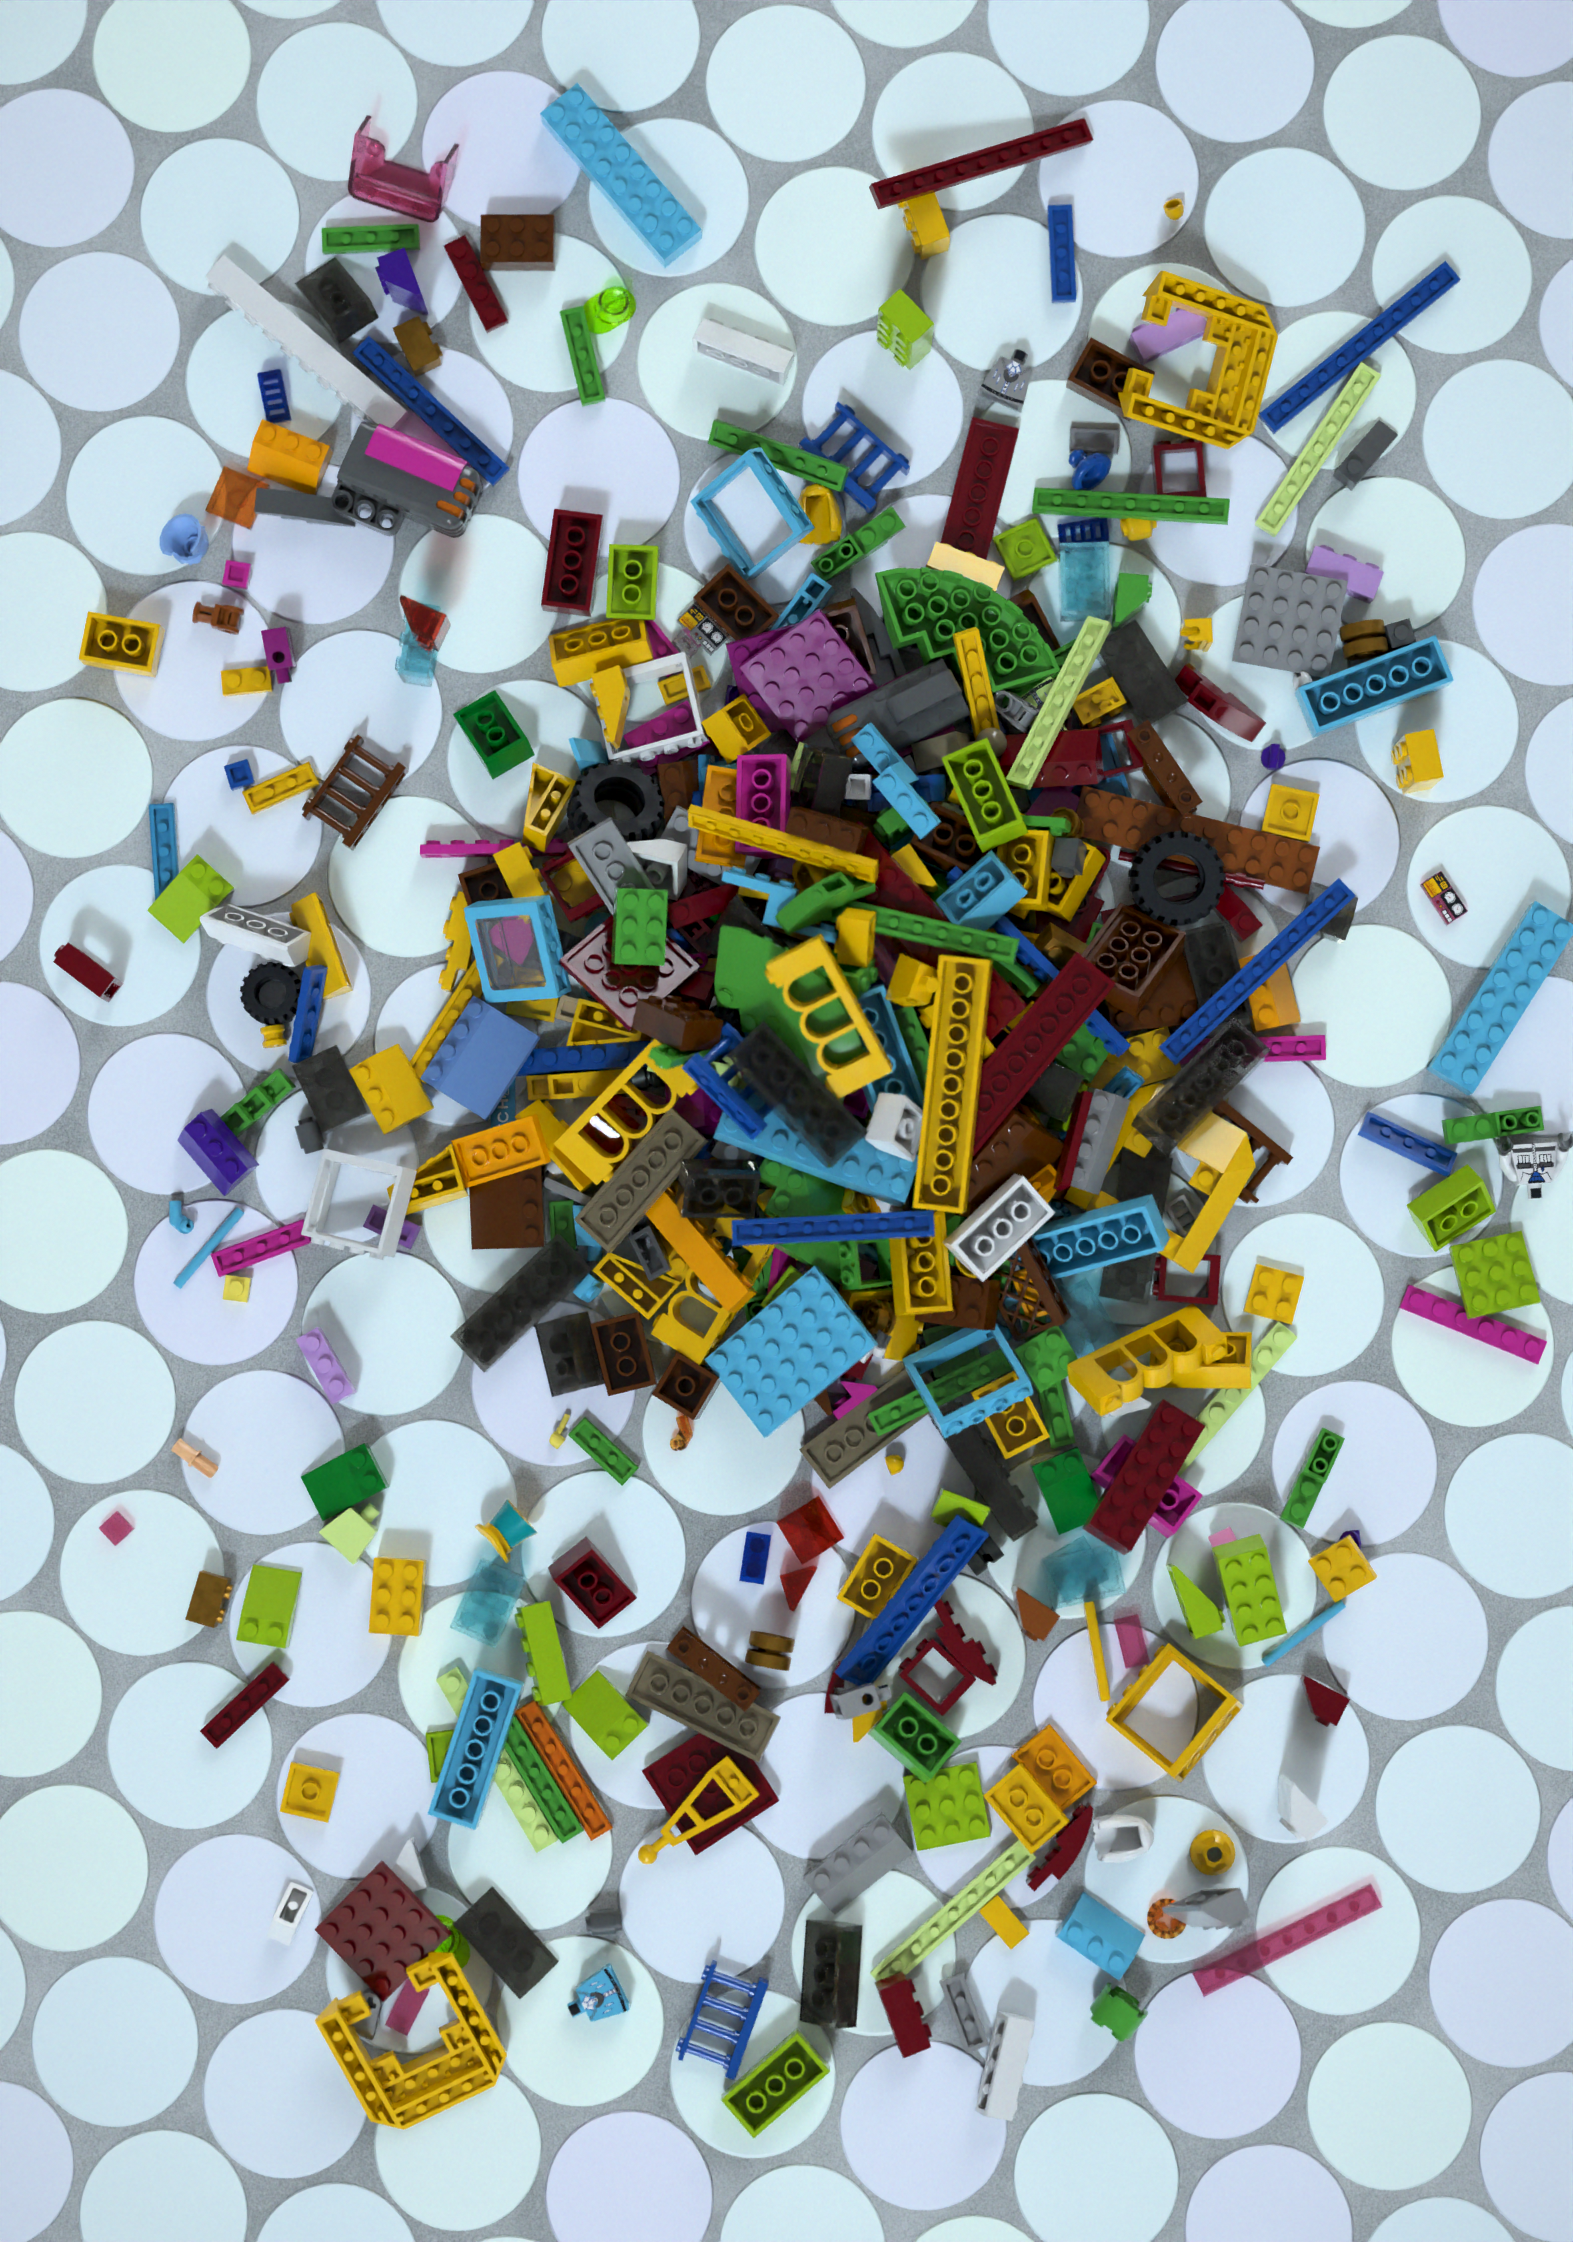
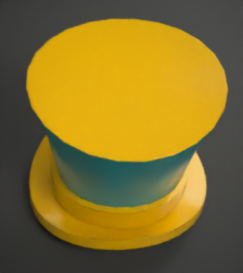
M506 1499L501 1509L490 1522H487L484 1526L481 1524L474 1526L479 1533L491 1542L506 1563L510 1561V1552L515 1546L538 1533L509 1499Z

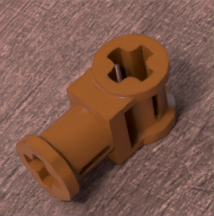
M196 602L192 622L196 624L198 622L211 624L213 629L239 635L238 625L244 610L230 605L215 604V607L202 605L201 602Z

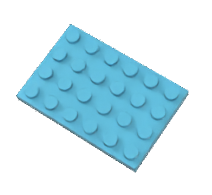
M814 1266L704 1360L714 1373L720 1377L721 1382L763 1437L767 1438L874 1349L878 1343L820 1268Z

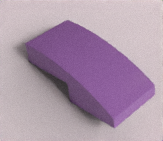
M373 1204L363 1227L381 1235L387 1210ZM404 1219L398 1244L411 1249L421 1227Z

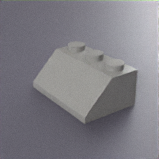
M1241 1888L1202 1889L1162 1907L1163 1913L1191 1927H1202L1203 1930L1213 1927L1218 1930L1227 1926L1228 1929L1237 1928L1243 1925L1242 1920L1251 1917Z

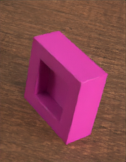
M226 560L222 581L223 586L248 590L252 565Z

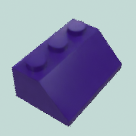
M405 248L377 257L379 266L375 267L385 296L390 294L393 302L421 315H427L428 311Z
M213 1109L200 1112L184 1127L177 1139L223 1196L229 1194L260 1165Z

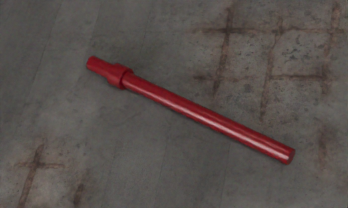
M1120 850L1118 860L1131 862L1136 853ZM1164 859L1157 866L1160 869L1200 877L1198 868L1194 865ZM1224 872L1226 873V880L1224 882L1233 883L1235 887L1243 888L1247 886L1264 889L1265 880L1248 877L1245 873L1236 872V874Z

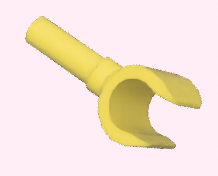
M566 1413L549 1439L550 1444L556 1449L566 1440L560 1435L570 1418V1415Z

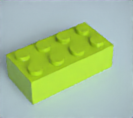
M899 289L878 308L876 334L878 338L876 340L883 349H889L894 354V360L901 367L906 366L911 370L931 351L934 323Z
M988 738L942 757V761L982 853L1028 833Z
M1256 1534L1211 1547L1232 1632L1239 1647L1286 1634L1287 1629L1267 1547L1261 1535Z
M796 2028L721 2094V2101L754 2139L830 2072V2066L800 2030Z

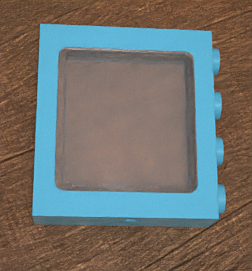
M550 895L477 901L464 908L465 920L468 925L476 967L479 971L486 1003L559 998L572 991L568 972L559 964V960L564 955Z

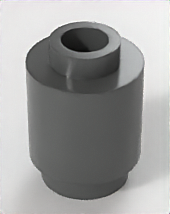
M312 1117L298 1120L299 1125L294 1128L300 1148L304 1149L305 1154L322 1150L325 1141L319 1121H313Z
M614 1908L590 1911V1916L585 1917L587 1932L591 1931L592 1936L616 1934V1931L622 1930L620 1910L614 1911Z

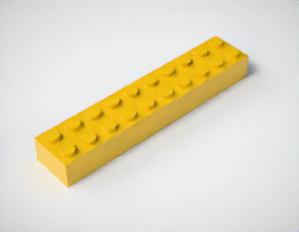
M939 955L937 972L939 987L935 991L913 1208L955 1213L967 1211L993 960Z

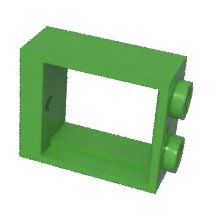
M831 950L837 962L838 953H835L834 950ZM873 958L866 968L838 963L857 1000L864 993H867L871 984L877 980L876 958ZM822 965L814 969L813 971L817 970L827 980L826 985L831 990H834L835 987L824 966Z
M889 1239L838 1241L843 1290L892 1285ZM876 1242L880 1278L861 1281L857 1244Z

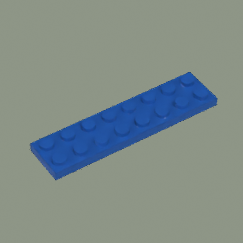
M957 1514L939 1539L933 1543L932 1548L925 1557L918 1562L917 1567L902 1583L893 1598L887 1602L882 1612L872 1621L868 1630L858 1639L854 1648L841 1661L835 1673L840 1678L857 1686L867 1683L873 1684L990 1534L984 1528Z

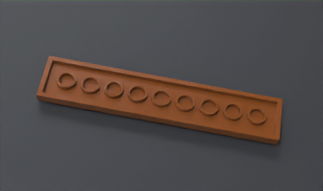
M1086 786L1081 787L1076 814L1084 823L1083 838L1139 851L1138 849L1147 843L1149 839L1162 833L1173 831L1190 832L1196 836L1203 837L1208 841L1207 843L1215 847L1218 851L1217 855L1220 859L1222 858L1224 866H1222L1223 872L1236 874V872L1245 873L1248 877L1265 880L1266 885L1305 895L1309 893L1320 850L1319 846L1191 813L1181 816L1176 809ZM1172 855L1165 858L1196 866L1192 860L1185 856Z

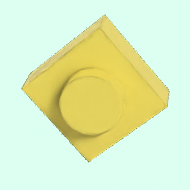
M226 1275L222 1299L248 1303L252 1278Z

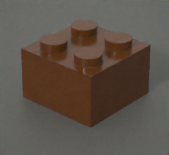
M676 1352L652 1395L690 1419L697 1420L701 1417L721 1380L708 1366L698 1365L683 1354Z

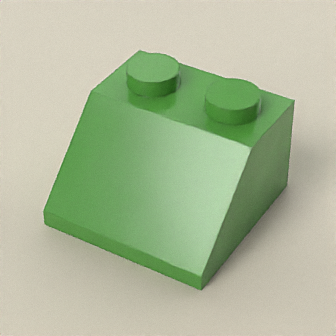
M1119 573L1115 582L1111 631H1117L1143 609L1145 603H1149V598L1152 595V583H1148L1149 575Z

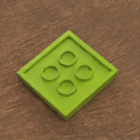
M1522 1230L1449 1247L1467 1319L1535 1305L1541 1302Z
M976 1761L940 1768L933 1778L926 1783H923L914 1774L903 1776L917 1851L991 1837Z

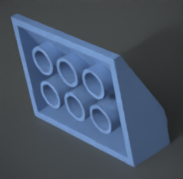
M473 995L420 1079L488 1121L540 1037Z

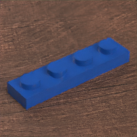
M1072 204L1048 205L1052 303L1076 302Z
M321 964L304 967L288 1057V1061L295 1064L312 1060L328 967Z
M1369 1111L1366 1113L1357 1134L1445 1177H1448L1458 1154Z

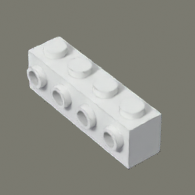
M997 2011L975 2111L985 2117L1012 2121L1017 2110L1018 2093L1023 2084V2071L1029 2058L1028 2049L1030 2040L1034 2035L1035 2021L1024 2015Z

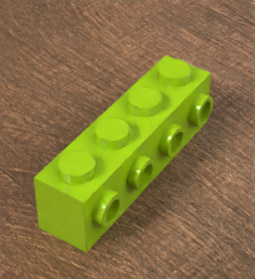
M543 1600L516 1607L517 1613L514 1614L517 1628H521L523 1638H520V1644L523 1653L527 1652L529 1662L526 1663V1670L528 1676L533 1678L534 1687L531 1688L534 1701H538V1704L541 1706H546L572 1699L550 1601Z

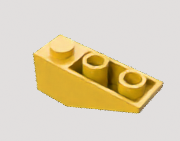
M617 665L591 674L593 683H590L594 698L598 697L600 704L596 706L598 715L606 724V728L603 729L607 743L611 742L616 749L620 748L631 695L625 673Z

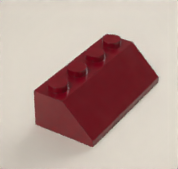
M1099 728L1059 731L1031 788L1098 784L1104 778ZM1029 733L1004 734L1007 739V747L999 758V766L1005 779ZM1008 784L1009 789H1023Z

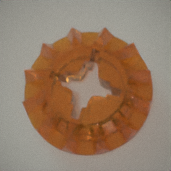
M1161 1898L1153 1903L1147 1912V1924L1153 1934L1163 1939H1172L1179 1936L1186 1927L1185 1923L1175 1918L1170 1920V1928H1168L1164 1921L1156 1922V1920H1160L1163 1917L1162 1907L1176 1902L1172 1898Z

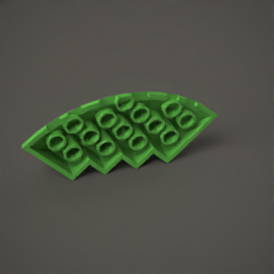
M927 567L895 568L875 573L885 625L893 649L917 643L924 665L940 657L943 660L947 659L950 669L958 682L962 680L952 634L977 627L980 633L992 695L998 691L1017 689L1060 672L1052 650L1038 633V628L1035 624H1032L1022 614L1023 611L1012 601L1006 600L1003 596L993 591V588L984 583H978L953 571H940Z
M721 926L714 981L717 1006L739 1009L742 1032L764 1034L766 1057L789 1060L791 1083L807 1085L825 1084L827 1071L819 1065L817 1060L819 1043L808 1040L802 1034L800 1028L802 1012H797L786 1004L783 997V986L777 988L775 983L771 984L764 972L767 969V961L790 949L778 946L773 943V939L766 936L762 938L751 934L749 930ZM812 970L791 982L789 988L791 995L800 1002L812 1001L832 991L826 985L827 980L817 970ZM840 996L812 1010L806 1018L808 1026L817 1033L829 1032L851 1019ZM857 1027L829 1041L824 1046L823 1052L828 1061L842 1064L867 1052L866 1048L863 1049Z
M820 1113V1118L828 1121L826 1117ZM768 1158L764 1159L756 1173L755 1179L775 1190L764 1212L773 1218L847 1215L841 1208L845 1187ZM838 1241L774 1244L775 1248L810 1268L818 1266L826 1277L839 1284L841 1268Z

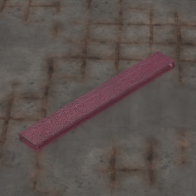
M1369 1883L1192 1972L1202 1995L1205 1997L1383 1906L1372 1884Z

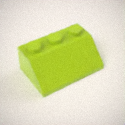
M1468 1164L1406 1205L1414 1223L1435 1252L1496 1212L1484 1181Z

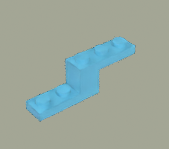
M868 723L851 741L880 774L873 781L874 785L918 837L922 839L941 821L913 789L912 785L919 778L872 723Z
M734 866L731 867V870L727 869L723 872L721 880L770 894L762 923L778 928L782 927L775 920V915L798 896L800 890L794 887L795 883L780 880L777 883L770 881V876L761 873H756L755 876L748 875L745 869ZM821 922L820 925L813 924L796 931V933L811 937L822 934L826 941L833 943L839 938V930H835V925Z

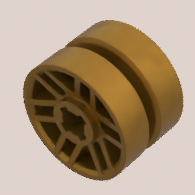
M1364 620L1339 628L1341 641L1347 643L1342 646L1345 660L1372 658L1389 651L1387 638L1381 637L1386 633L1384 620Z
M751 1631L748 1643L758 1647V1649H747L745 1662L760 1667L789 1671L792 1658L783 1655L782 1652L792 1653L795 1639L766 1632Z

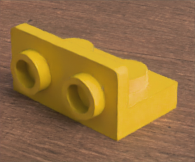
M1112 676L1079 694L1072 708L1080 721L1081 729L1086 726L1092 729L1102 723L1101 718L1107 715L1112 718L1123 712L1122 707L1125 706L1126 700Z

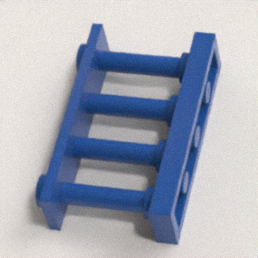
M838 401L835 404V412L838 416L815 440L809 441L804 437L798 444V449L840 464L863 438L872 444L874 448L851 473L848 472L843 490L867 513L871 514L877 508V501L875 499L878 492L899 470L907 476L910 472V466L908 465L910 462L903 454H896L859 421L854 416L856 414L849 405L845 404L843 406ZM846 421L856 432L833 456L827 457L822 452V446ZM883 454L892 464L869 489L865 488L863 490L857 484L859 482L857 479Z
M729 1023L722 1028L720 1042L704 1057L697 1052L682 1067L751 1140L768 1126L763 1119L779 1103L788 1106L798 1096L793 1087L785 1082ZM728 1048L737 1060L722 1075H719L710 1064ZM746 1067L755 1078L738 1094L728 1082ZM764 1085L773 1096L755 1112L746 1103V1100L760 1086Z
M712 1960L710 1966L705 1965L701 1979L705 1980L685 2038L680 2036L675 2051L679 2052L678 2060L683 2061L685 2052L720 2064L723 2066V2069H726L725 2077L735 2080L768 1988L769 1980L759 1977L757 1983L753 1982L750 1984L715 1971L717 1961ZM711 1980L748 1993V1997L752 1998L749 2007L744 2006L742 2008L706 1995ZM704 2004L739 2017V2020L743 2021L741 2030L733 2032L698 2019L702 2005ZM694 2028L731 2041V2044L735 2046L732 2055L727 2054L725 2056L690 2043Z

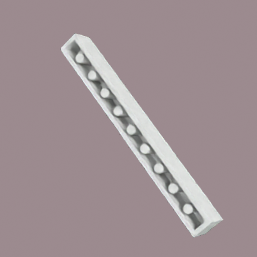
M225 255L205 275L208 282L207 287L216 296L219 294L223 295L227 299L225 303L236 312L239 309L244 313L245 316L243 318L252 327L258 325L263 330L262 335L271 343L274 341L278 342L281 345L280 350L291 359L294 356L299 360L298 365L306 373L313 372L318 377L316 381L326 390L330 387L336 392L334 396L342 404L346 405L349 403L354 407L353 412L361 420L368 419L376 427L382 424L398 431L409 418L408 412Z

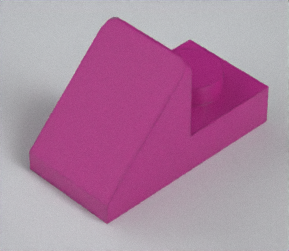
M840 1381L851 1395V1398L847 1399L845 1396L833 1405L836 1409L832 1413L839 1420L878 1389L874 1385Z

